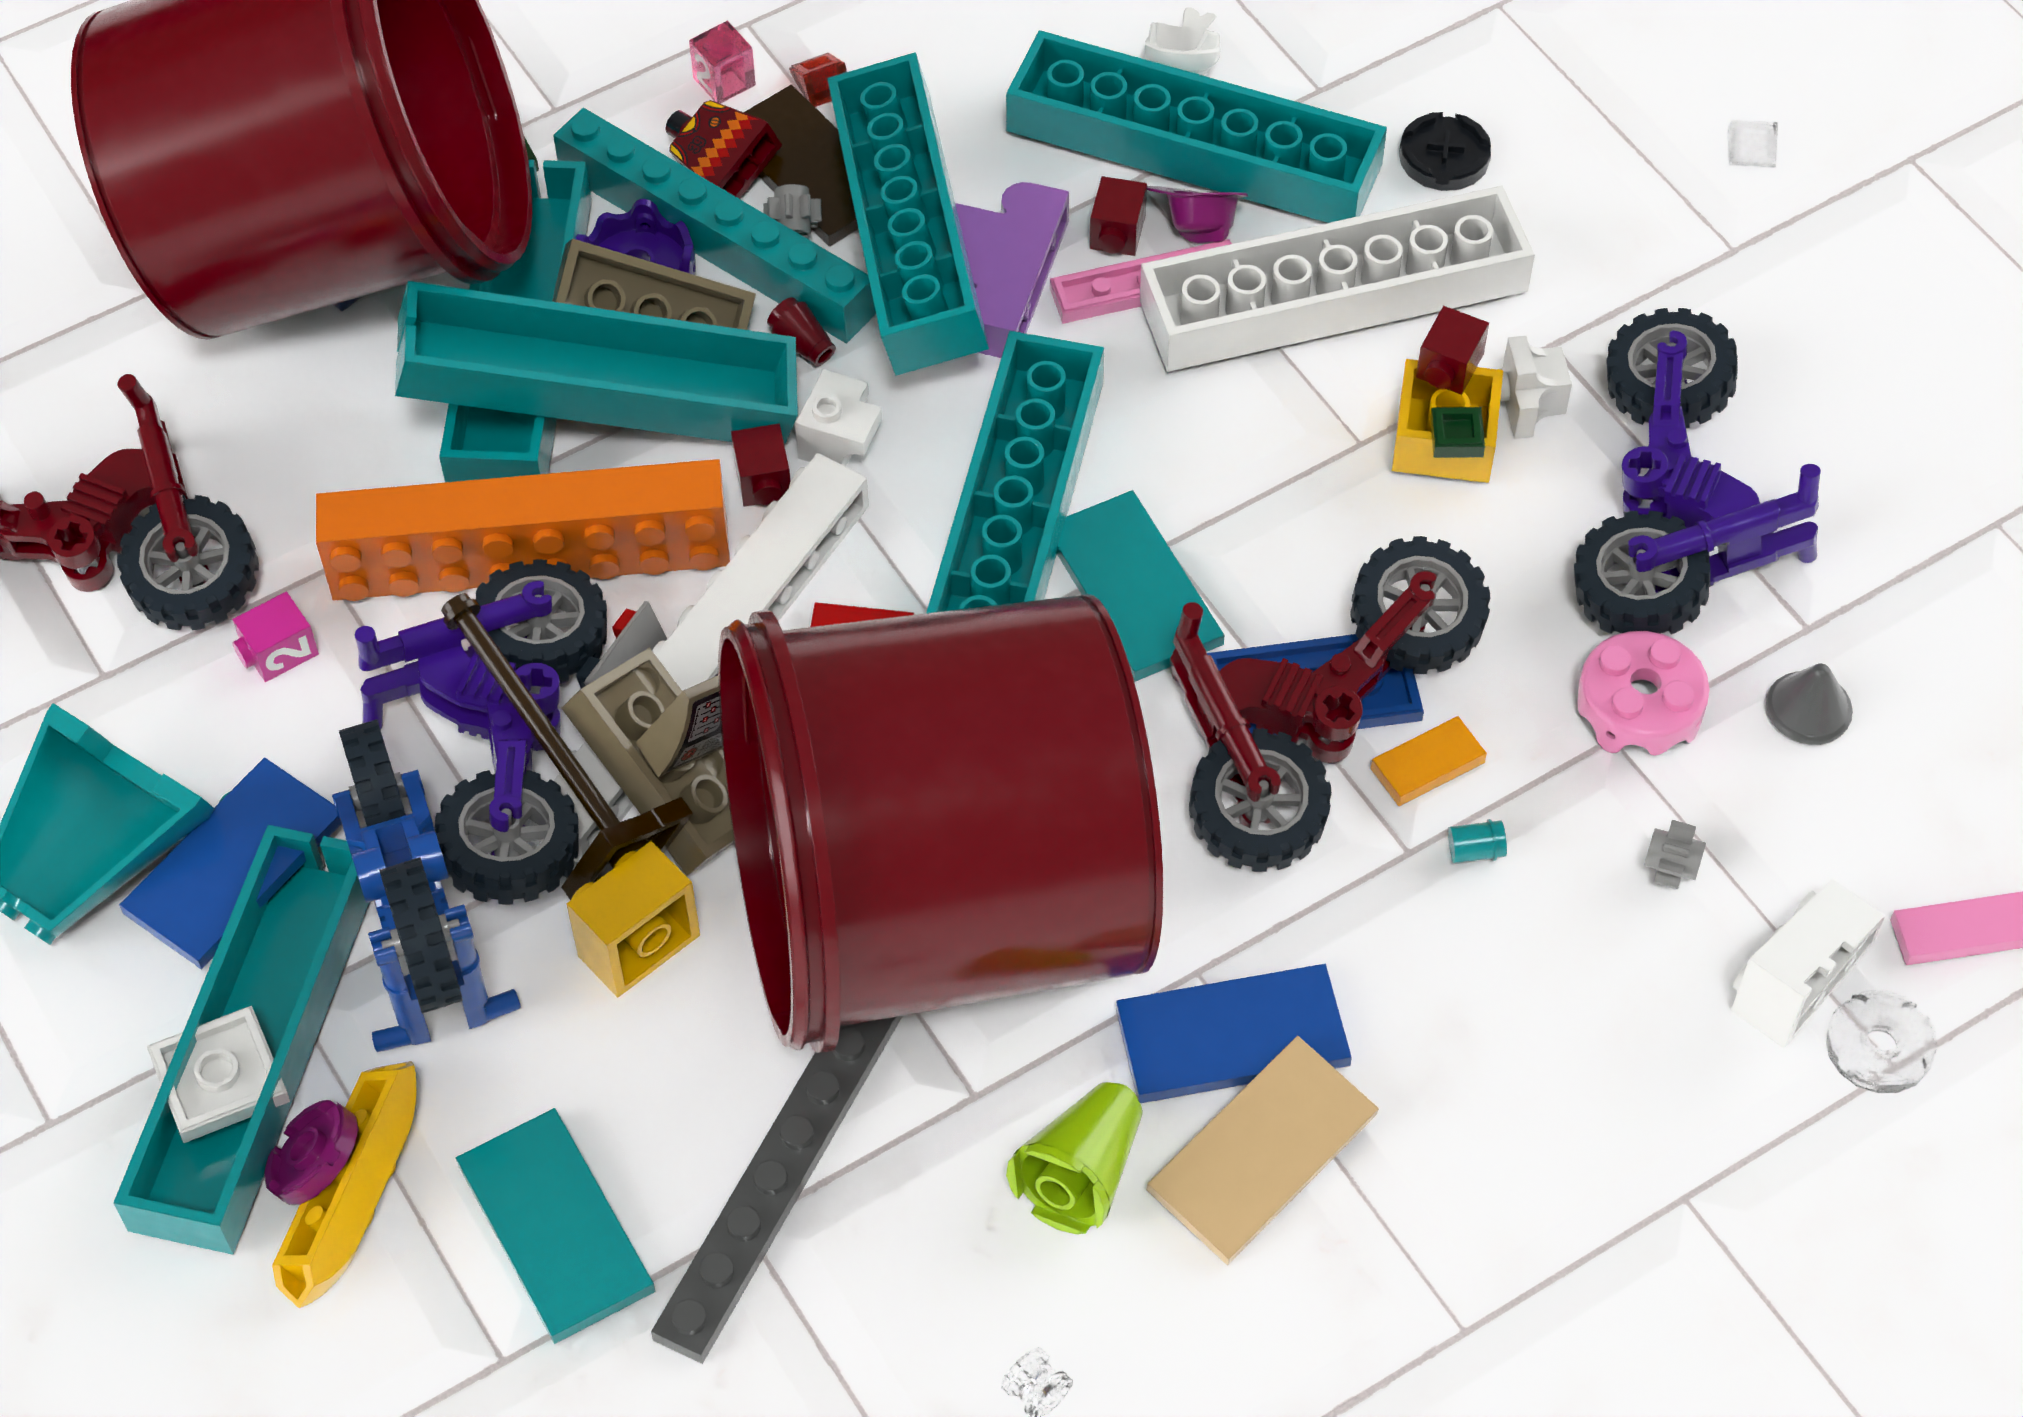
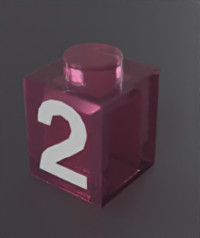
M728 20L689 40L693 78L715 102L721 104L756 85L752 46Z

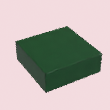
M1433 407L1431 409L1433 458L1484 456L1485 441L1481 407Z

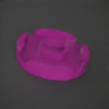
M322 1100L305 1108L290 1121L283 1132L289 1138L284 1143L282 1149L275 1146L268 1156L265 1168L266 1188L288 1205H300L316 1197L339 1174L355 1146L358 1133L356 1116L338 1102L335 1104L331 1100Z

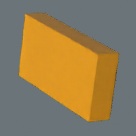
M1456 716L1373 758L1370 769L1396 804L1401 806L1484 764L1487 753L1460 717Z

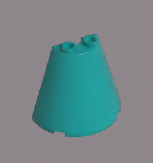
M52 703L45 714L0 823V912L13 921L21 912L30 919L24 928L51 945L56 937L60 936L206 821L215 808L196 793L163 773L161 775L112 744L89 725Z

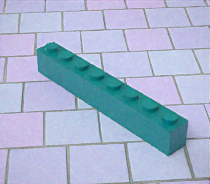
M583 107L553 135L557 161L586 162L591 192L625 212L632 209L636 200H651L657 205L661 215L667 221L675 224L682 220L685 223L694 244L695 254L777 303H781L789 297H794L798 302H806L823 329L847 344L876 315L868 274Z

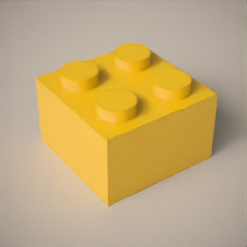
M1406 359L1392 471L1489 483L1496 448L1503 370L1477 367L1461 395L1447 389L1434 387L1429 382L1416 378L1418 360ZM1433 407H1481L1485 441L1484 456L1433 458L1431 409Z
M652 841L638 851H630L623 855L611 871L596 882L584 884L575 892L572 899L566 903L578 957L617 998L700 936L692 881Z

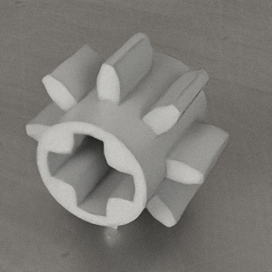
M790 184L776 187L774 189V197H768L767 203H763L764 214L805 238L811 236V227H818V222L822 221L821 199H810L809 188L804 185Z
M1672 820L1669 831L1654 829L1644 866L1657 869L1654 879L1655 883L1678 889L1682 877L1696 880L1706 842L1693 839L1696 826Z

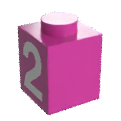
M287 591L232 619L239 638L232 642L237 656L246 669L254 665L264 682L319 655L311 626Z

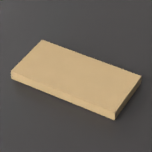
M1297 1035L1147 1184L1146 1190L1228 1266L1377 1115L1379 1108Z

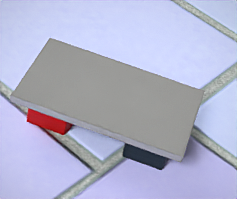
M644 601L637 611L625 609L612 626L616 640L601 659L590 656L576 674L580 688L585 687L650 647L653 650L658 642L667 640L648 601Z

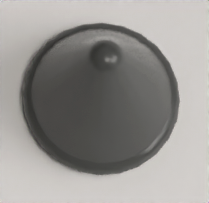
M1818 663L1801 671L1788 673L1780 677L1770 687L1766 696L1767 714L1772 724L1786 737L1799 743L1808 745L1830 743L1841 737L1852 721L1853 709L1851 700L1844 688L1838 683L1829 666L1823 663Z

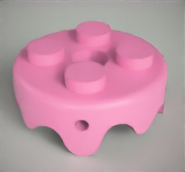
M1628 631L1616 634L1602 641L1591 651L1583 665L1578 689V711L1581 716L1590 722L1595 730L1599 745L1605 751L1617 753L1624 746L1638 745L1647 749L1651 755H1660L1681 741L1685 740L1687 743H1691L1695 739L1708 704L1710 691L1708 676L1697 656L1676 639L1650 631ZM1636 680H1647L1652 682L1658 691L1652 694H1643L1634 689L1631 683Z

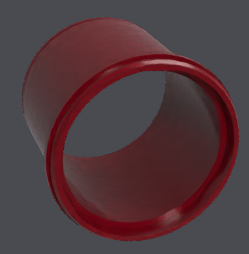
M129 0L92 13L84 20L78 30L71 59L72 107L79 146L93 194L121 257L143 292L172 324L190 336L198 339H214L404 285L408 281H418L446 272L463 283L472 285L493 280L501 271H506L512 267L526 250L532 223V189L525 139L508 74L479 0Z
M1091 594L783 631L773 612L763 610L751 613L748 624H744L738 619L723 628L718 651V687L722 746L731 824L744 906L757 970L774 1030L782 1045L785 1047L789 1046L798 1051L803 1049L805 1044L809 1043L817 1053L828 1052L835 1049L841 1026L1119 978L1132 974H1143L1148 972L1153 966L1159 948L1163 917L1162 844L1154 773L1144 719L1131 668L1117 629L1108 611L1099 599Z

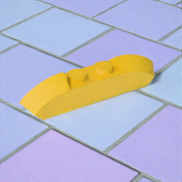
M412 1061L380 1066L361 1072L345 1106L357 1118L358 1133L355 1146L345 1166L332 1183L316 1197L300 1204L272 1264L276 1287L298 1308H302L317 1300L340 1279L354 1258L366 1228L373 1220L374 1210L388 1179L395 1171L396 1161L400 1152H402L414 1117L417 1090L415 1066Z

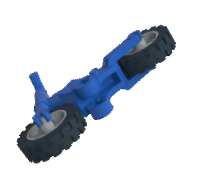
M377 719L338 730L354 785L349 786V790L332 794L338 818L342 822L365 902H375L382 929L369 932L368 935L377 966L380 967L384 988L388 992L398 1026L372 1031V1040L376 1052L430 1042L431 1038L423 1013L457 1002L462 1003L469 1029L484 1025L489 1020L521 1009L515 989L488 998L480 968V957L474 946V935L465 905L453 908L448 906L441 880L448 879L449 876L426 803L425 791L418 769L403 774L393 772ZM405 797L408 798L412 814L406 815L402 803V798ZM362 810L367 827L360 828L356 814L357 811ZM446 942H453L457 960H451ZM403 955L405 956L410 973L405 976L398 959L399 956Z

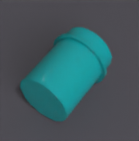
M1487 819V822L1448 827L1449 849L1453 863L1483 859L1496 861L1499 857L1507 856V841L1502 820L1492 821Z

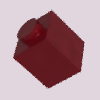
M1101 176L1090 217V249L1136 256L1146 216L1147 183Z
M1443 305L1420 347L1416 378L1429 382L1434 387L1447 389L1462 395L1484 355L1490 322Z
M780 423L731 431L734 463L743 507L758 504L769 505L773 501H779L789 489L791 482Z

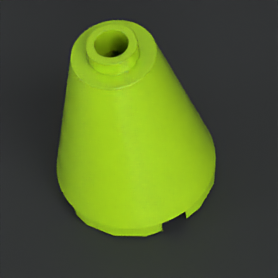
M1100 1083L1016 1150L1008 1161L1006 1176L1011 1191L1018 1200L1024 1193L1036 1205L1031 1214L1037 1219L1059 1231L1077 1235L1086 1234L1091 1226L1099 1228L1110 1212L1143 1115L1142 1106L1136 1094L1129 1087L1120 1083Z

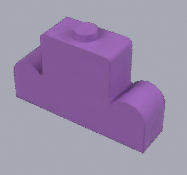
M1016 183L1006 188L1002 194L1001 213L955 203L989 345L988 350L977 353L1002 358L1009 330L1027 333L1069 223V191L1035 183Z

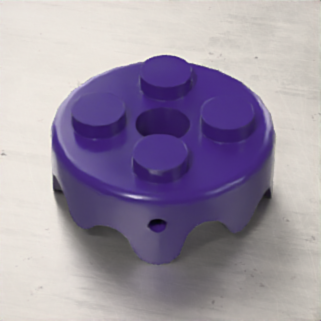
M648 199L636 200L632 209L623 214L602 213L597 218L595 227L589 237L583 234H577L576 240L693 275L696 272L695 249L687 226L682 220L675 224L667 221L661 215L657 205Z

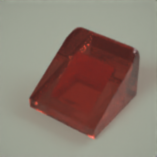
M829 52L789 67L790 74L802 94L814 107L832 101L827 78L847 72L845 62Z

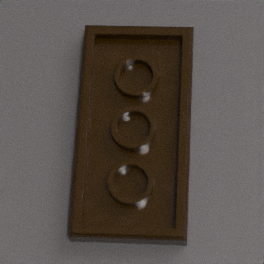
M792 84L745 111L747 114L767 121L782 143L781 148L758 177L773 191L776 187L782 185H804L809 188L810 199H821L822 221L818 222V227H811V229L829 247L858 230L838 129Z

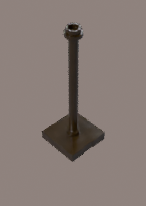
M462 593L447 601L441 609L442 614L445 616L443 622L450 630L459 628L600 830L561 886L568 898L571 900L575 892L584 884L596 882L611 871L623 855L630 851H638L650 841L665 853L693 814L683 798L679 797L641 815L620 822L477 618L481 610L477 600L470 599L468 594Z

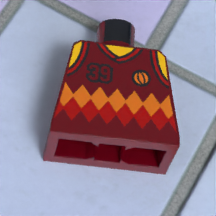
M712 100L704 102L693 117L682 110L675 111L667 120L665 127L666 133L675 138L670 144L669 152L679 164L739 199L782 146V143L767 121Z

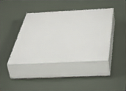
M252 1006L198 1027L195 1034L197 1040L177 1089L175 1090L173 1085L168 1100L183 1143L252 1116L274 1060ZM183 1032L146 1046L161 1085ZM281 1078L273 1093V1101L276 1107L290 1102Z

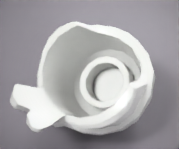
M1186 7L1183 11V25L1181 27L1151 22L1149 34L1145 40V59L1204 76L1220 58V34L1208 30L1217 16L1209 12L1200 16L1199 11L1192 7Z

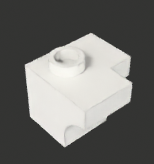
M1527 335L1508 337L1502 367L1503 379L1500 402L1505 401L1514 439L1531 438L1534 436L1535 426L1539 420L1548 416L1564 415L1567 413L1572 381L1562 347H1534L1529 343Z
M822 370L795 422L798 459L810 462L819 453L847 466L852 454L865 455L882 421V407L866 403L869 395L868 382L829 370Z

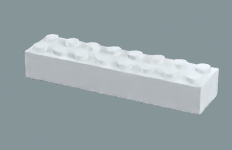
M1503 185L1142 263L1140 303L1167 372L1435 313L1441 311L1443 305L1453 309L1528 292L1535 253Z

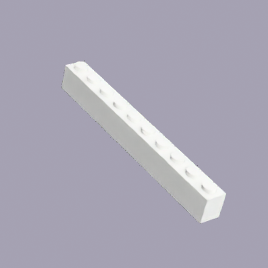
M819 453L814 456L806 467H800L795 472L789 489L779 501H773L769 504L763 514L760 525L751 536L746 535L740 540L735 549L734 557L723 570H717L711 576L706 592L695 605H689L682 612L677 628L666 641L658 642L653 648V653L682 691L718 676L719 640L724 627L738 619L744 624H748L751 613L763 610L773 612L779 622L868 509L869 498L866 476ZM585 741L577 751L573 750L571 752L621 822L634 805ZM559 772L553 781L561 786L563 796L568 794L574 803V813L578 814L579 853L577 859L574 858V861L578 863L600 830ZM530 820L531 826H536V825H538V824H536L535 822H533L532 820Z

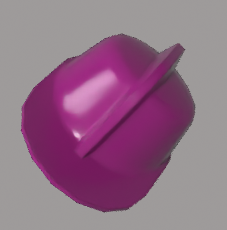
M1147 186L1149 191L1167 195L1175 228L1181 236L1195 243L1224 241L1229 234V229L1234 224L1238 198L1248 197L1247 193L1238 192L1203 193L1178 188Z

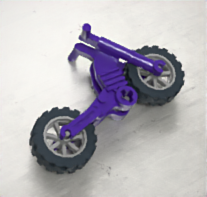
M1668 308L1654 310L1653 315L1646 316L1643 313L1633 318V323L1630 326L1624 324L1617 331V339H1612L1608 346V357L1606 359L1608 391L1611 399L1616 398V407L1623 414L1628 412L1631 414V420L1641 425L1644 422L1649 423V446L1632 449L1622 460V484L1625 489L1623 492L1624 517L1616 519L1612 516L1603 520L1602 527L1598 530L1593 527L1585 535V544H1579L1577 548L1576 563H1574L1576 598L1579 606L1584 605L1585 616L1591 622L1595 620L1599 622L1600 629L1609 634H1612L1614 631L1619 633L1650 631L1660 634L1669 631L1670 634H1674L1683 629V624L1687 620L1692 623L1700 615V606H1706L1708 602L1709 587L1713 586L1715 582L1777 562L1779 557L1796 551L1801 562L1811 563L1817 559L1818 526L1816 523L1808 521L1777 531V529L1815 516L1819 507L1818 492L1821 469L1815 464L1803 465L1800 468L1798 492L1760 503L1757 493L1750 486L1721 471V463L1716 462L1715 465H1712L1709 460L1704 459L1703 462H1700L1699 458L1691 457L1686 428H1690V423L1696 421L1699 424H1703L1711 420L1712 414L1715 411L1721 413L1728 406V397L1733 398L1736 392L1738 355L1734 338L1729 339L1728 329L1722 323L1717 325L1713 323V317L1702 312L1699 316L1691 314V309L1678 308V312H1668ZM1647 358H1648L1650 361H1652L1653 363H1655V364L1640 365V364H1641L1642 362H1644ZM1703 361L1707 366V370L1693 367L1692 365ZM1656 377L1653 383L1645 378ZM1641 468H1649L1644 476H1638L1641 473ZM1642 499L1653 500L1650 503V508H1639L1642 504ZM1717 546L1718 553L1709 556V552L1714 551V547ZM1615 563L1625 569L1608 571ZM1628 583L1622 591L1612 586L1614 584Z
M536 559L533 560V564L526 565L522 561L510 564L509 569L504 572L500 569L489 575V582L487 584L482 582L478 586L476 600L481 606V610L477 618L528 691H531L532 686L542 687L540 694H530L560 735V711L557 707L560 701V683L569 681L570 675L578 673L590 656L600 658L602 644L606 645L607 641L606 600H603V592L597 583L593 585L590 583V576L582 570L576 573L571 570V565L563 562H557L556 565L547 564V560ZM558 608H560V609H562L563 611H565L566 613H555V612L558 610ZM443 617L400 630L396 636L377 641L375 630L372 627H359L355 631L354 636L358 648V666L362 671H372L397 662L405 661L406 663L418 659V661L404 665L403 668L367 678L360 689L363 701L362 723L377 719L381 730L383 727L384 703L420 693L423 703L429 709L458 725L459 733L464 734L465 731H468L471 736L476 737L477 734H480L481 738L489 740L495 774H491L490 770L477 773L476 779L470 782L467 779L459 782L455 786L453 795L446 794L440 803L441 813H436L435 816L436 836L448 876L452 878L453 886L462 893L466 890L473 893V898L476 900L487 902L489 898L496 899L498 904L502 905L513 904V900L524 898L525 902L538 899L539 893L544 890L548 893L554 891L560 886L562 876L567 878L574 868V858L577 859L578 814L574 813V803L568 794L562 795L559 784L551 779L546 782L541 779V774L533 772V751L544 749L473 647L469 646L468 650L464 651L461 640L466 639L461 630L459 628L448 629L443 622ZM511 624H518L510 629L505 628V626ZM568 626H572V627H571L567 632H565V633L558 628V627H568ZM489 819L490 824L485 823V822H483V821ZM528 819L538 824L536 826L525 827V823ZM469 834H474L486 839L472 845L468 836ZM544 839L536 848H533L526 842Z

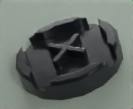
M1432 112L1416 118L1405 128L1399 146L1400 163L1407 175L1424 187L1439 191L1460 190L1474 185L1486 174L1491 159V142L1489 135L1483 127L1471 118L1455 113V118L1443 117V112Z

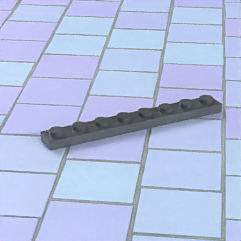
M903 1016L841 1026L835 1049L828 1052L814 1053L651 1331L653 1341L701 1364L704 1363Z

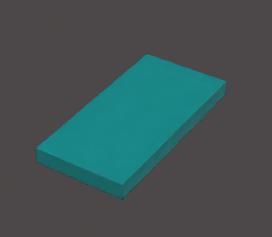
M1134 490L1066 516L1057 555L1081 595L1091 594L1095 596L1108 611L1123 644L1134 682L1171 667L1170 659L1176 648L1173 643L1174 636L1179 625L1182 609L1189 602L1198 603L1203 608L1198 636L1206 652L1224 645V633Z
M556 1108L455 1157L462 1175L554 1344L656 1292L652 1279Z

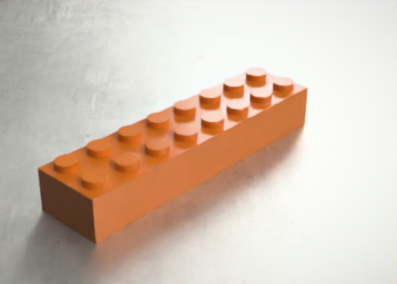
M720 459L316 493V545L333 601H359L368 597L391 595L406 597L416 593L437 591L460 592L465 589L478 588L482 582L487 584L489 582V575L498 569L504 572L509 569V565L522 561L524 565L533 564V560L536 559L547 560V564L556 565L557 562H563L571 565V570L576 573L582 570L590 578L610 579L615 576L643 573L658 575L666 571L689 569L710 570L715 567L727 566L730 562L727 514Z

